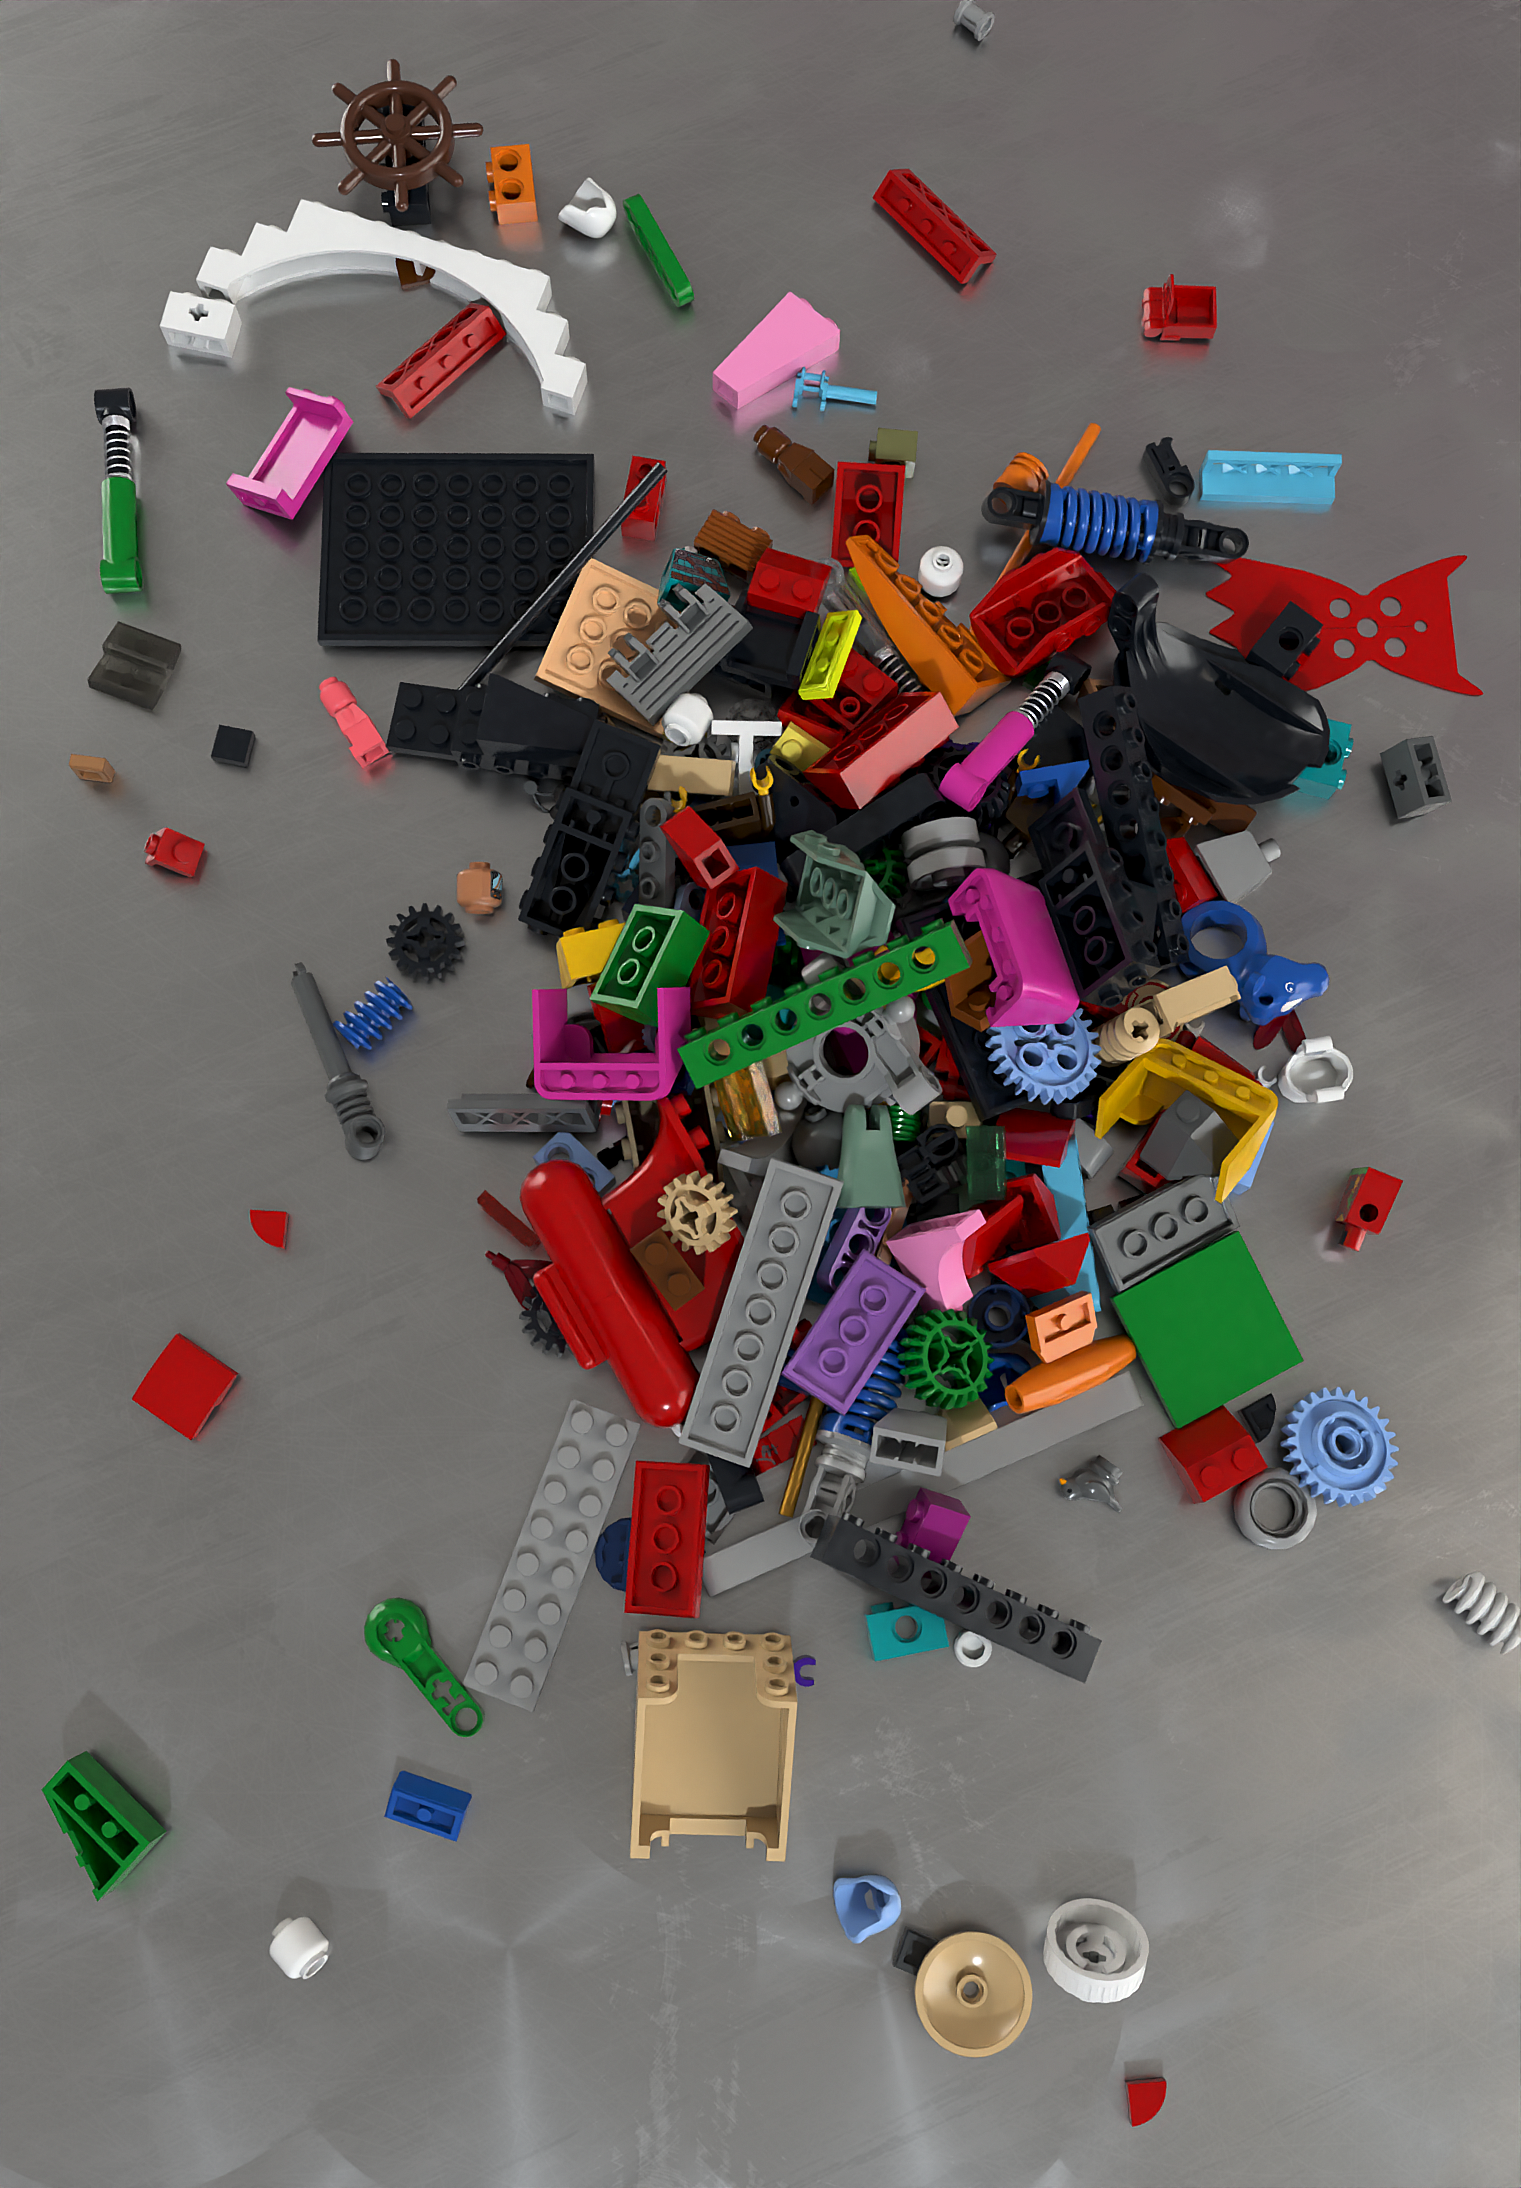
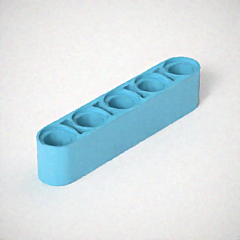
M1072 1135L1068 1141L1067 1156L1061 1167L1042 1165L1044 1184L1054 1195L1061 1233L1060 1241L1087 1233V1227L1090 1226L1076 1135ZM1090 1237L1076 1283L1071 1286L1076 1292H1090L1092 1294L1094 1310L1099 1312L1102 1311L1092 1239Z

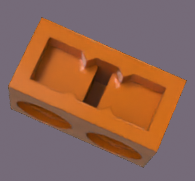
M529 144L490 147L491 162L485 163L488 183H494V190L488 191L491 212L497 211L499 225L537 222L538 217Z

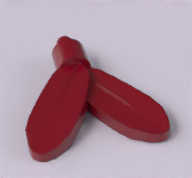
M1292 1010L1287 1015L1274 1018L1264 1026L1260 1025L1254 1034V1049L1260 1050L1268 1046L1282 1028L1289 1049L1296 1053L1297 1048L1302 1044V1040L1306 1039V1036L1295 1010Z
M487 1251L485 1256L492 1260L491 1265L504 1272L517 1301L525 1310H529L522 1305L525 1297L533 1298L530 1293L532 1285L527 1278L533 1279L537 1271L550 1265L552 1262L530 1259L511 1261V1259L500 1252L496 1255L491 1251Z

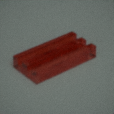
M486 1190L477 1198L480 1208L530 1251H535L540 1246L541 1242L537 1235Z

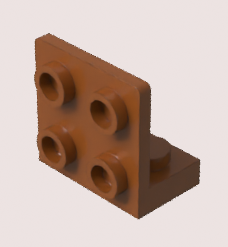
M982 930L964 941L973 960L971 966L945 978L951 1016L982 1032L990 1026L985 1011L995 1005L996 992H990L989 985L995 980L997 974Z

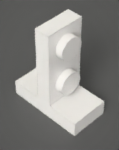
M711 720L709 735L737 736V742H731L730 760L736 762L733 796L749 793L753 790L750 778V770L753 768V736H781L782 722Z

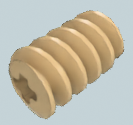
M1141 1007L1131 1008L1091 1030V1032H1096L1099 1035L1092 1044L1098 1045L1102 1049L1094 1057L1101 1061L1099 1065L1107 1068L1118 1067L1152 1050L1158 1043L1160 1036L1159 1023L1156 1017L1150 1011Z

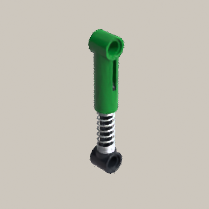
M130 387L95 390L94 405L98 421L103 427V442L105 443L103 445L105 451L103 456L105 459L104 467L106 468L104 470L105 478L101 483L103 559L100 561L101 582L106 594L141 592L143 590V574L138 559L136 486L132 481V477L128 474L131 472V468L128 466L131 463V459L128 458L131 451L127 449L131 446L130 442L127 441L130 438V425L132 422H136L137 419L135 398Z

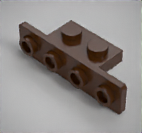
M1152 772L1151 781L1157 800L1166 806L1172 803L1182 810L1180 815L1195 826L1199 822L1204 826L1209 822L1225 834L1232 835L1245 831L1257 815V812L1248 805L1215 802L1191 790L1167 783Z

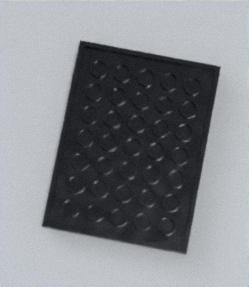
M334 453L324 469L317 636L319 645L495 646L593 536L594 454ZM580 572L514 646H549Z

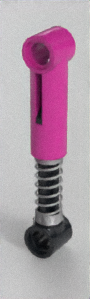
M1067 650L1057 652L1046 668L1044 679L1024 699L1023 703L1018 706V709L1008 712L961 764L955 763L949 769L938 790L940 794L966 811H972L980 802L987 787L1033 737L1034 729L1038 726V722H1042L1043 717L1047 716L1049 711L1054 708V705H1057L1059 700L1065 695L1071 694L1074 696L1080 691L1083 682L1088 679L1091 673L1092 666Z

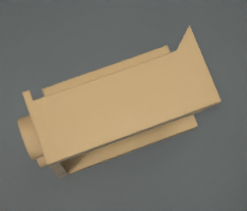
M1226 965L1155 994L1153 999L1131 1008L1141 1007L1150 1011L1159 1023V1038L1172 1033L1174 1028L1241 999V996L1238 992L1237 981L1230 974Z

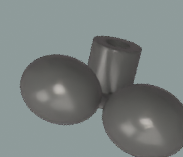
M529 779L524 784V791L527 794H532L535 803L544 812L550 813L551 818L555 820L558 812L555 810L556 805L550 810L545 809L538 802L535 794L541 796L554 795L557 801L560 793L563 790L565 791L568 786L560 784L553 792L543 793L538 791L540 787L539 782L536 779Z

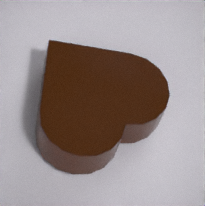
M400 258L395 259L402 289L428 284L435 275L436 270L427 266L423 276L417 275L413 261Z

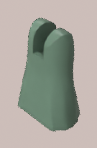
M850 1104L847 1106L842 1124V1146L837 1179L844 1181L836 1208L906 1207L894 1148L892 1124L886 1105L874 1104L871 1107L869 1130H866L864 1106L862 1104Z

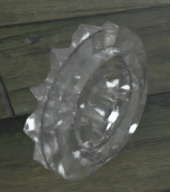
M760 699L742 700L736 703L726 716V721H755L760 718V721L780 722L775 709ZM727 735L732 742H737V736ZM753 736V750L763 751L771 743L774 744L776 736Z

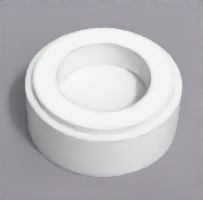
M964 1629L955 1637L953 1651L960 1663L969 1667H978L986 1663L990 1658L992 1644L990 1640Z

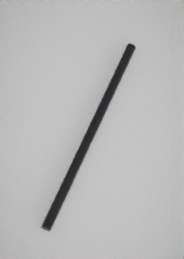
M659 462L653 466L457 690H463L464 686L475 687V685L481 684L668 472Z

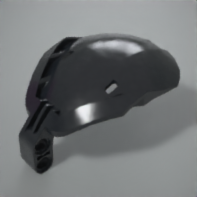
M1146 573L1136 574L1112 598L1108 628L1119 650L1114 661L1112 683L1113 686L1132 687V692L1138 704L1137 715L1140 728L1145 736L1144 748L1147 762L1150 764L1152 772L1167 783L1191 790L1215 802L1235 805L1264 803L1284 798L1300 790L1299 787L1291 783L1307 767L1322 768L1329 751L1330 728L1320 701L1264 667L1249 664L1236 649L1199 638L1169 623L1156 622V606L1159 598L1158 584ZM1218 679L1231 691L1229 695H1224L1215 685Z

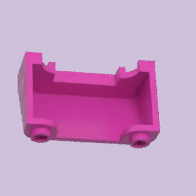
M994 868L975 869L948 899V903L953 916L965 915L967 922H979L997 974L995 980L989 985L990 992H996L995 1005L985 1011L990 1027L1063 1024L1076 1011L1080 998L1050 918L1044 896L1038 888Z

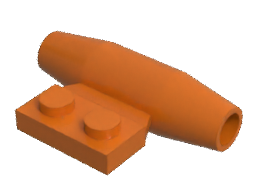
M1079 1291L1025 1315L1031 1349L1035 1351L1042 1362L1005 1388V1398L1009 1407L1018 1414L1060 1404L1106 1382L1134 1361L1136 1358L1135 1345L1125 1334L1093 1340L1097 1321L1092 1294L1086 1291Z

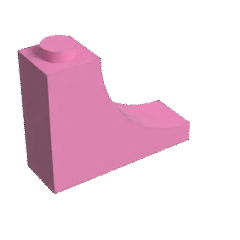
M980 1209L910 1223L886 1241L903 1275L926 1289L919 1300L924 1313L932 1309H938L941 1312L948 1311L949 1309H954V1312L962 1311L964 1309L962 1305L974 1296L965 1276L962 1254L966 1238L986 1223Z

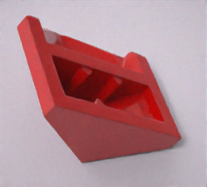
M1035 1173L989 1184L987 1202L1021 1194L1024 1200L1018 1236L1009 1244L1013 1250L1060 1241L1061 1233L1054 1195Z

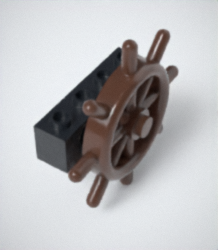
M390 59L387 62L388 81L374 84L361 91L358 95L342 83H335L332 87L333 94L348 105L341 120L340 132L315 133L312 136V143L315 147L343 146L345 157L352 171L338 184L339 193L348 195L364 180L375 187L387 190V192H381L383 213L390 214L392 227L431 224L429 182L437 176H441L456 188L461 187L464 183L463 177L448 165L454 152L455 138L479 137L483 134V126L480 123H452L450 113L442 100L456 87V78L452 75L446 76L431 91L423 85L401 80L399 62L396 59ZM429 114L438 125L425 126L424 118ZM365 119L378 128L359 130ZM426 140H438L431 152L426 149ZM378 144L366 157L357 147V145Z

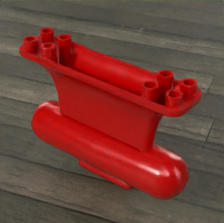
M682 1093L671 1099H668L666 1096L656 1100L660 1123L654 1146L638 1169L612 1191L600 1197L589 1175L579 1164L567 1159H552L539 1164L527 1174L521 1184L519 1196L523 1212L552 1262L534 1274V1285L581 1368L589 1370L607 1360L635 1412L645 1423L657 1428H672L686 1421L700 1378V1373L688 1352L712 1341L745 1240L736 1226V1228L729 1232L731 1238L712 1252L706 1250L701 1254H696L694 1247L685 1252L682 1251V1241L678 1240L673 1243L674 1247L705 1287L703 1291L676 1311L673 1310L630 1251L633 1246L667 1223L665 1218L657 1217V1213L665 1208V1206L658 1202V1198L666 1194L663 1189L666 1185L684 1173L689 1175L694 1171H698L701 1178L708 1174L704 1168L705 1163L698 1151L707 1147L710 1143L700 1125L688 1132L683 1126L681 1119L691 1114L692 1111ZM671 1230L663 1231L670 1240L673 1235ZM806 1318L798 1322L790 1345L795 1352L812 1327L811 1322L806 1320Z

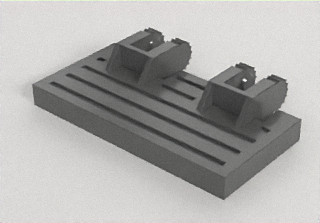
M679 583L673 588L675 595L688 605L681 613L670 602L665 601V599H662L657 604L678 628L675 630L666 621L645 641L653 651L652 653L629 632L623 637L625 643L638 654L631 662L615 648L608 652L609 656L629 676L625 678L616 670L606 681L652 726L662 718L664 712L680 694L687 693L753 629L750 622L706 583L695 592L702 604Z

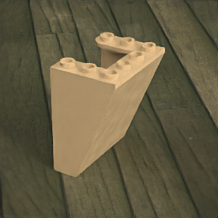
M660 1629L639 1631L630 1858L650 1859L651 1841L661 1837V1846H669L670 1834L745 1836L746 1848H754V1839L761 1840L766 1846V1861L785 1862L797 1714V1693L790 1635H781L773 1632L764 1635L743 1634L735 1631L722 1634L705 1633L698 1630L688 1633L667 1632Z

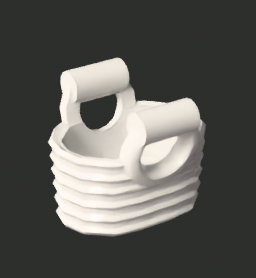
M1330 1036L1302 1040V1044L1297 1048L1296 1053L1290 1056L1278 1074V1087L1282 1095L1294 1103L1315 1102L1318 1104L1344 1099V1092L1353 1080V1067L1348 1056L1333 1047Z

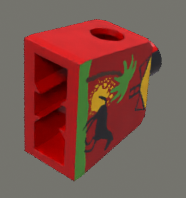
M1371 1167L1353 1168L1335 1216L1336 1222L1345 1225L1338 1244L1359 1252L1366 1234L1379 1235L1403 1180ZM1361 1207L1364 1209L1365 1212L1363 1219H1361L1360 1217Z

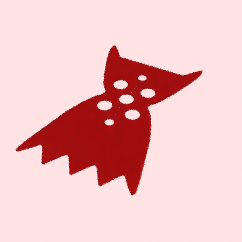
M1465 555L1444 558L1406 572L1382 583L1368 595H1360L1343 584L1299 569L1241 557L1229 564L1215 563L1229 572L1232 577L1206 592V596L1232 609L1234 614L1212 628L1209 633L1237 648L1245 659L1253 646L1290 601L1323 624L1320 633L1317 635L1321 639L1320 643L1309 657L1304 653L1297 661L1301 666L1288 681L1304 691L1316 689L1340 679L1358 669L1366 661L1374 660L1390 671L1429 685L1467 695L1484 694L1478 687L1460 676L1457 669L1447 577L1467 559ZM1387 597L1396 598L1401 604L1400 613L1396 616L1385 615L1380 608L1382 600ZM1339 598L1346 600L1351 608L1349 615L1344 618L1335 617L1330 611V604L1333 600ZM1371 618L1377 623L1378 632L1376 635L1364 637L1358 632L1357 624L1361 619ZM1416 621H1424L1427 624V629L1424 632L1417 631L1414 627ZM1393 637L1401 639L1406 646L1404 654L1399 657L1390 656L1385 650V643L1388 639ZM1339 639L1350 640L1355 647L1354 654L1349 658L1337 656L1334 651L1335 642ZM1280 643L1282 648L1292 650L1288 644Z

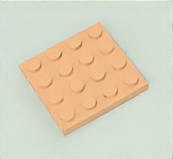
M591 558L579 574L534 680L574 699H591L596 704H600L602 712L660 738L664 732L661 723L662 718L652 726L606 681L616 670L625 678L629 676L608 654L612 648H615L629 662L638 655L625 643L623 637L628 632L652 653L653 651L645 641L666 621L675 630L678 628L658 607L659 590Z

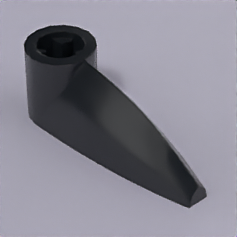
M706 1453L729 1515L764 1502L762 1492L751 1466L748 1468Z

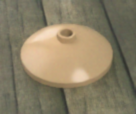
M963 1931L952 1934L938 1942L927 1953L918 1969L914 1995L919 2018L933 2040L946 2050L965 2057H985L998 2053L1008 2047L1023 2031L1032 2007V1984L1024 1962L1016 1951L1002 1939L980 1931ZM968 1982L977 1984V1990L972 1995H966L963 1991L965 1984Z

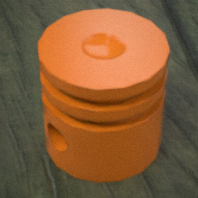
M1019 452L1005 468L1002 475L994 482L993 490L998 487H1007L1037 493L1042 480H1048V470L1033 455Z

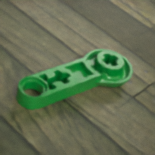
M400 1597L386 1599L375 1605L368 1614L364 1625L365 1642L370 1652L380 1660L403 1669L457 1736L471 1737L479 1732L485 1721L484 1711L433 1648L427 1620L422 1610L412 1601ZM393 1619L394 1623H399L400 1620L405 1625L401 1630L404 1637L397 1641V1637H393L391 1640L387 1636V1633L390 1631L388 1623ZM438 1679L442 1683L448 1680L451 1682L452 1686L449 1689V1693L455 1700L458 1699L460 1694L465 1698V1701L456 1705L450 1714L444 1709L451 1704L445 1696L437 1698L434 1695V1692L437 1690L435 1682ZM462 1708H471L477 1714V1724L471 1730L461 1729L456 1722L457 1713Z

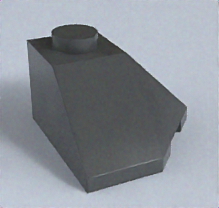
M1186 1090L1161 1115L1140 1154V1159L1167 1180L1183 1179V1176L1205 1175V1178L1219 1177L1223 1160L1233 1150L1239 1140L1215 1110Z

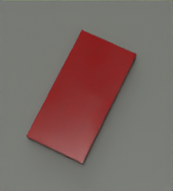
M636 1460L624 1613L700 1618L710 1465Z

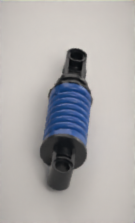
M1045 479L1040 483L1037 493L998 487L984 499L981 506L982 515L989 523L1029 530L1030 545L1048 544L1050 547H1055L1059 543L1060 548L1067 549L1071 544L1074 551H1080L1084 547L1086 553H1093L1096 549L1097 554L1101 556L1109 552V556L1113 558L1119 557L1120 554H1122L1125 560H1131L1133 557H1136L1137 561L1141 562L1142 565H1149L1155 555L1163 556L1165 560L1173 561L1176 556L1194 561L1229 564L1242 557L1249 547L1248 537L1241 529L1214 525L1202 520L1184 519V514L1180 512L1166 514L1164 513V505L1161 500L1142 499L1138 502L1135 497H1128L1126 499L1123 495H1115L1113 497L1110 493L1100 494L1096 490L1087 492L1084 488L1075 490L1072 486H1065L1061 489L1058 484L1051 483ZM992 499H1002L1007 506L1006 513L996 512L992 507ZM1225 538L1230 539L1234 543V554H1229L1225 551L1223 547Z

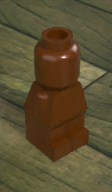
M763 425L756 432L753 441L757 443L758 452L772 464H778V471L781 472L789 486L802 494L803 499L811 506L833 486L835 469L816 454L814 450L795 442L792 444L791 439L777 427L769 428L767 425Z

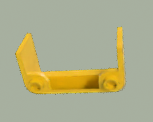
M1159 1038L1155 1047L1136 1057L1099 1098L1095 1137L1102 1139L1119 1118L1135 1125L1151 1123L1163 1109L1167 1110L1186 1090L1190 1091L1215 1110L1239 1140L1221 1165L1215 1201L1222 1203L1250 1169L1276 1115L1278 1098L1270 1089L1172 1040Z

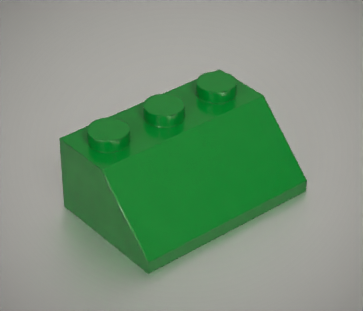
M635 904L589 999L640 1024L658 1027L657 988L686 986L710 931L683 910Z

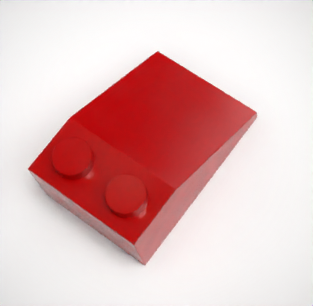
M838 461L831 566L855 567L846 541L849 537L869 535L898 563L906 466Z

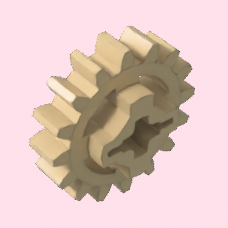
M694 1171L689 1175L684 1173L663 1188L666 1194L658 1198V1202L665 1206V1208L657 1213V1217L665 1218L667 1222L661 1229L663 1231L671 1230L673 1233L670 1239L672 1244L678 1240L683 1242L682 1251L686 1252L694 1247L696 1254H701L706 1250L712 1252L731 1238L729 1232L737 1226L730 1217L738 1213V1209L729 1207L728 1204L734 1196L733 1194L724 1195L722 1193L725 1183L712 1184V1174H707L701 1178L698 1171Z

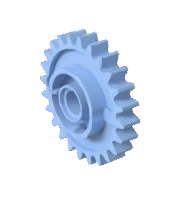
M1336 1387L1330 1393L1327 1388L1319 1390L1316 1394L1311 1392L1303 1397L1304 1401L1300 1400L1293 1405L1295 1411L1285 1416L1291 1424L1281 1428V1431L1289 1436V1438L1281 1442L1280 1446L1290 1451V1454L1286 1455L1283 1461L1293 1462L1294 1467L1289 1474L1301 1475L1300 1488L1310 1485L1312 1487L1310 1495L1312 1498L1322 1493L1324 1504H1329L1336 1499L1339 1507H1343L1349 1504V1502L1353 1507L1363 1503V1500L1367 1502L1376 1498V1493L1378 1494L1387 1489L1385 1483L1394 1478L1388 1469L1398 1465V1462L1391 1458L1390 1455L1399 1451V1448L1389 1443V1439L1396 1436L1394 1432H1387L1384 1428L1388 1424L1389 1419L1377 1418L1379 1406L1369 1409L1367 1407L1368 1397L1365 1396L1357 1401L1354 1390L1343 1395L1340 1387ZM1335 1440L1342 1445L1343 1453L1336 1447Z

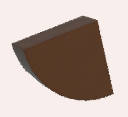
M1182 816L1160 818L1162 831L1166 839L1183 837L1192 826Z

